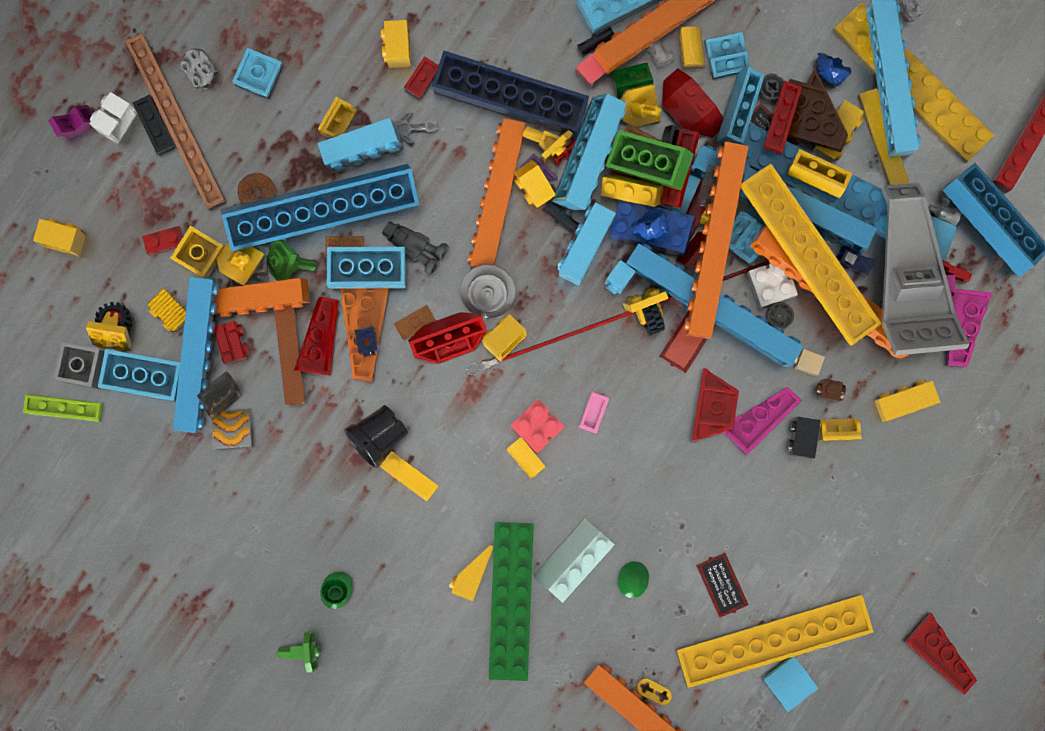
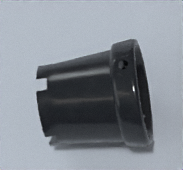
M383 405L357 424H351L344 429L345 435L354 448L374 468H378L383 463V458L408 434L400 419L397 420L394 412L386 405Z

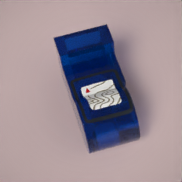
M844 246L841 247L836 256L844 268L863 278L869 274L875 262L874 259L867 258Z

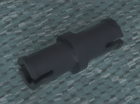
M608 27L606 30L598 34L594 33L591 35V38L577 44L582 56L595 49L600 43H606L611 40L614 32L611 27Z
M550 201L542 209V211L555 219L557 224H562L572 233L579 225V222L567 215L565 210H560Z

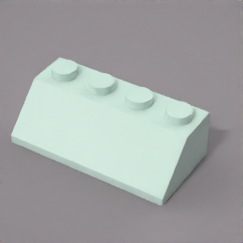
M584 519L533 576L563 603L615 544L587 519Z

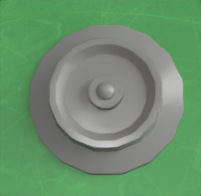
M484 264L474 267L465 275L461 283L460 294L464 305L470 312L481 314L482 317L492 318L502 315L511 307L515 299V285L512 277L506 270L496 265Z

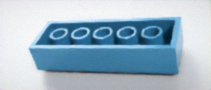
M976 163L972 164L943 189L947 197L952 200L960 212L966 216L1018 277L1034 267L1045 256V241Z

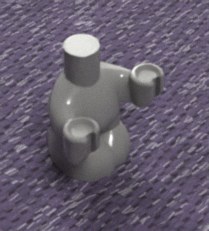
M947 195L943 196L942 204L939 207L929 205V211L935 214L938 219L954 226L957 225L962 212H960L958 207H949L950 199Z

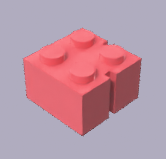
M539 399L510 425L536 454L550 442L547 439L549 436L553 439L565 427L553 414L551 416L548 415L550 410Z

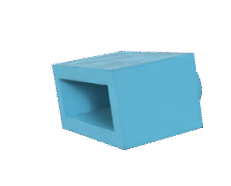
M620 260L605 281L606 288L613 294H621L636 271Z

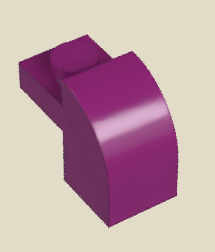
M88 105L75 106L66 115L53 116L48 122L57 137L65 136L66 139H70L91 127L89 123L91 122L90 118L93 112Z

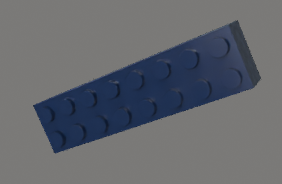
M443 51L432 84L433 92L563 133L570 130L573 133L572 136L576 137L589 100L587 95L448 51Z

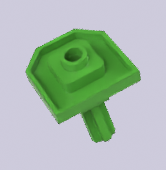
M277 240L271 243L267 261L269 272L277 281L289 280L292 272H297V269L308 271L316 269L315 260L299 258V254L295 253L284 240Z
M309 630L304 633L303 644L279 647L277 652L279 658L304 660L307 672L317 670V657L320 656V647L316 645L315 630Z

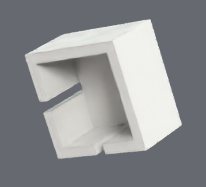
M110 92L102 99L101 109L92 114L89 124L99 133L118 144L136 117L137 112L128 102Z
M769 264L767 267L762 266L750 270L746 273L758 310L795 298L798 295L793 279L789 280L783 270L772 264Z

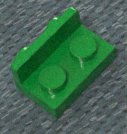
M648 62L611 72L617 99L621 98L625 90L653 83Z

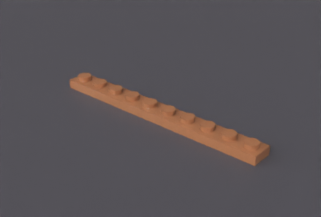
M140 33L126 40L125 42L207 209L209 210L226 202L144 34Z

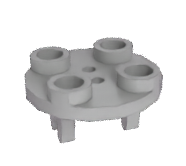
M200 48L190 49L186 52L184 61L181 62V69L195 87L209 84L214 77V73L218 71L213 66L210 56Z

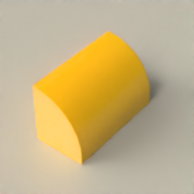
M681 27L679 37L683 69L706 67L701 28Z
M522 437L506 449L530 479L546 467Z

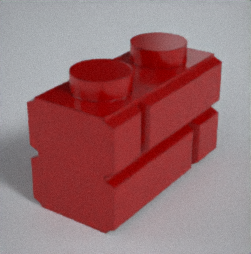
M231 321L215 326L214 332L223 364L229 365L248 359L247 354L250 351L247 342L244 343L242 336L245 335L242 324L238 325L237 321Z

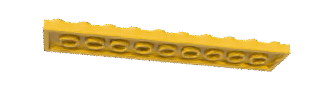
M861 2L833 30L875 71L866 15L867 7ZM906 47L904 56L909 62L907 75L912 81L910 94L915 100V108L913 110L967 163L995 135Z
M769 164L741 184V189L849 345H854L882 324L773 165Z
M860 594L683 647L676 651L687 687L690 688L867 635L874 631L863 595Z

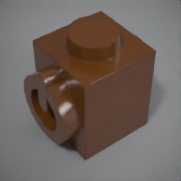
M822 379L816 386L817 399L830 402L843 401L846 386L840 381Z

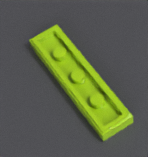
M25 394L23 413L100 422L103 403Z

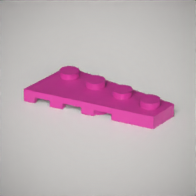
M955 289V293H952V296H955V313L970 344L967 349L948 350L947 365L968 367L975 341L993 292Z
M787 387L763 403L736 417L734 429L724 433L748 455L802 400Z

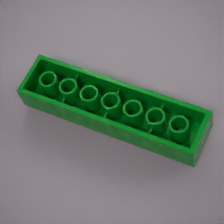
M495 522L489 680L528 681L534 523Z

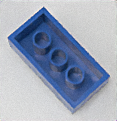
M619 200L610 232L612 240L633 245L645 243L652 247L653 250L686 258L696 222L694 216L663 209L667 217L669 233H663L662 236L656 239L646 240L640 237V234H634V231L630 230L631 224L642 218L644 212L649 210L657 212L659 207Z

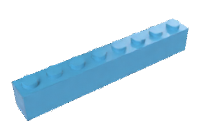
M194 275L190 276L173 430L197 433L204 425L202 410L206 407L204 392L207 391L209 383L208 379H206V374L211 366V361L208 360L209 352L211 353L213 348V341H210L211 333H214L215 322L212 321L213 314H216L217 303H215V295L219 293L217 278Z

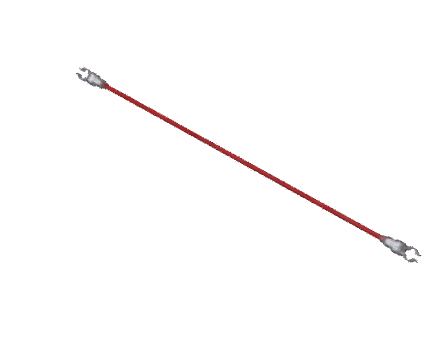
M837 236L836 239L826 237L823 239L829 245L833 242H839L841 237ZM768 260L723 277V281L768 265L770 262ZM669 296L668 299L661 301L660 304L672 300L674 297ZM628 311L619 314L617 316L608 318L606 320L597 322L595 324L586 326L584 328L575 330L573 332L564 334L562 336L553 338L551 340L505 356L501 361H499L496 357L490 360H482L479 363V365L481 366V369L479 370H490L492 367L499 365L501 362L509 358L518 356L520 354L529 352L531 350L540 348L542 346L551 344L553 342L562 340L564 338L573 336L575 334L584 332L586 330L595 328L597 326L606 324L608 322L617 320L619 318L628 316L633 313Z

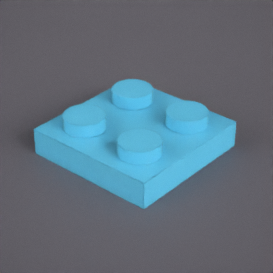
M247 48L232 82L235 85L268 98L283 63Z

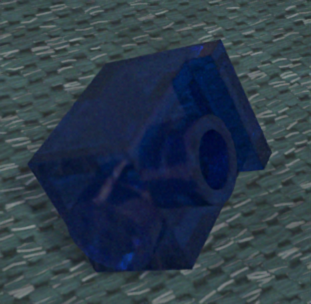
M369 327L354 330L359 354H363L364 357L374 356L375 352L379 351L375 328ZM365 339L370 340V344L367 346L363 344Z

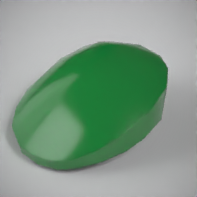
M632 561L621 569L618 577V587L624 596L637 598L644 594L648 587L649 572L642 563Z
M334 572L325 578L320 590L321 601L325 606L337 609L347 603L353 587L350 577L343 572Z

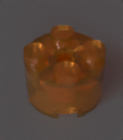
M263 173L248 174L238 184L237 193L242 204L279 195L276 185L270 177ZM258 190H259V191H262V192H260L261 196H259V197H257L256 195H254V194H256L255 192L258 191Z

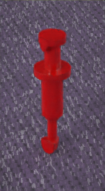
M575 139L566 146V150L561 155L552 157V161L556 165H559L564 157L566 159L569 158Z

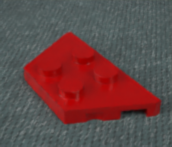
M703 368L692 437V441L695 442L733 430L739 390L727 384L707 368Z

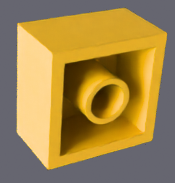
M407 20L384 21V27H381V39L383 44H385V46H382L384 63H387L389 68L411 67L410 35Z
M47 217L46 220L39 219L33 241L47 248L80 256L86 234L81 232L82 229L74 224L65 222V225H63L58 220Z
M190 225L170 258L198 276L210 277L217 266L216 259L223 250L224 245Z

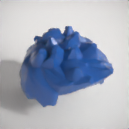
M825 53L817 54L819 56L816 59L818 61L816 66L818 68L817 72H819V77H823L822 80L826 83L832 84L834 87L839 86L851 74V68L844 67L839 57L833 58Z
M660 208L657 212H652L651 210L644 212L643 217L633 222L630 227L634 234L638 233L640 237L646 240L656 239L662 236L663 233H669L666 214Z

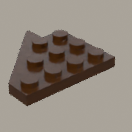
M813 69L808 83L789 79L790 83L802 86V90L787 137L841 152L848 134L817 71Z

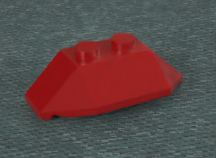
M679 68L663 80L662 106L678 125L690 131L698 132L700 136L714 137L720 131L724 118L715 103L696 81Z
M459 312L423 325L408 341L415 358L439 364L474 351L487 333V329L481 314Z

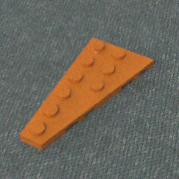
M389 288L340 289L352 377L356 380L372 382Z

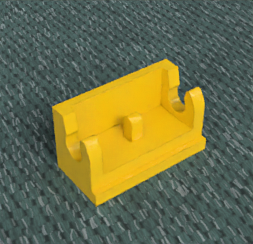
M336 96L318 127L320 134L329 139L345 134L357 110L353 108V105Z
M858 418L819 419L821 420L819 428L820 441L862 439L861 423Z

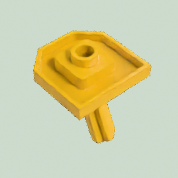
M653 83L625 90L619 99L627 103L625 106L626 112L622 118L624 122L632 127H638L661 121L660 112L662 109L658 106L655 85Z
M526 126L523 132V137L538 142L539 146L545 151L540 157L543 163L555 154L557 156L561 155L566 150L565 145L573 135L568 130L559 137L545 130L541 132L529 126Z
M226 243L216 259L219 272L242 286L247 285L265 254L252 246L231 251L229 243Z

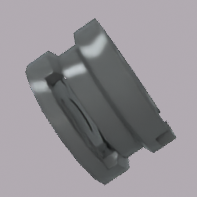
M774 73L764 76L759 97L765 102H776L784 82L783 78Z
M785 302L773 304L766 312L767 324L773 327L776 325L781 329L787 328L794 320L792 307Z

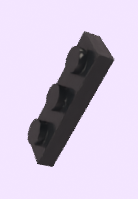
M147 95L132 102L155 152L160 154L175 147L152 97Z

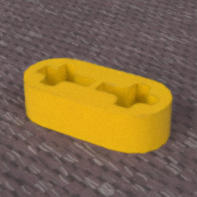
M642 678L637 682V690L642 696L660 705H667L671 701L672 694L668 688L649 678ZM649 682L648 686L653 691L645 690V692H642L640 685ZM663 691H666L668 698L660 701V697L655 692L663 693Z

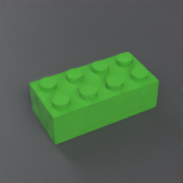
M618 130L606 167L621 174L681 191L694 154L683 147Z

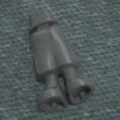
M389 221L382 231V234L387 236V240L392 242L393 245L405 247L406 256L414 262L418 260L422 262L425 266V272L429 275L433 274L438 268L439 261L444 259L449 249V245L446 243H441L439 246L430 244L429 237L405 226H400L399 223L394 224ZM425 250L429 252L436 259L426 256L422 253V251Z

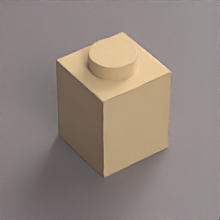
M802 349L794 362V368L817 376L825 357Z

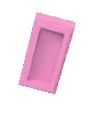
M592 391L579 428L597 434L610 398Z

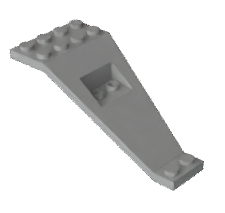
M920 184L883 185L881 191L888 207L882 327L894 355L967 349L970 343L955 313L926 196Z

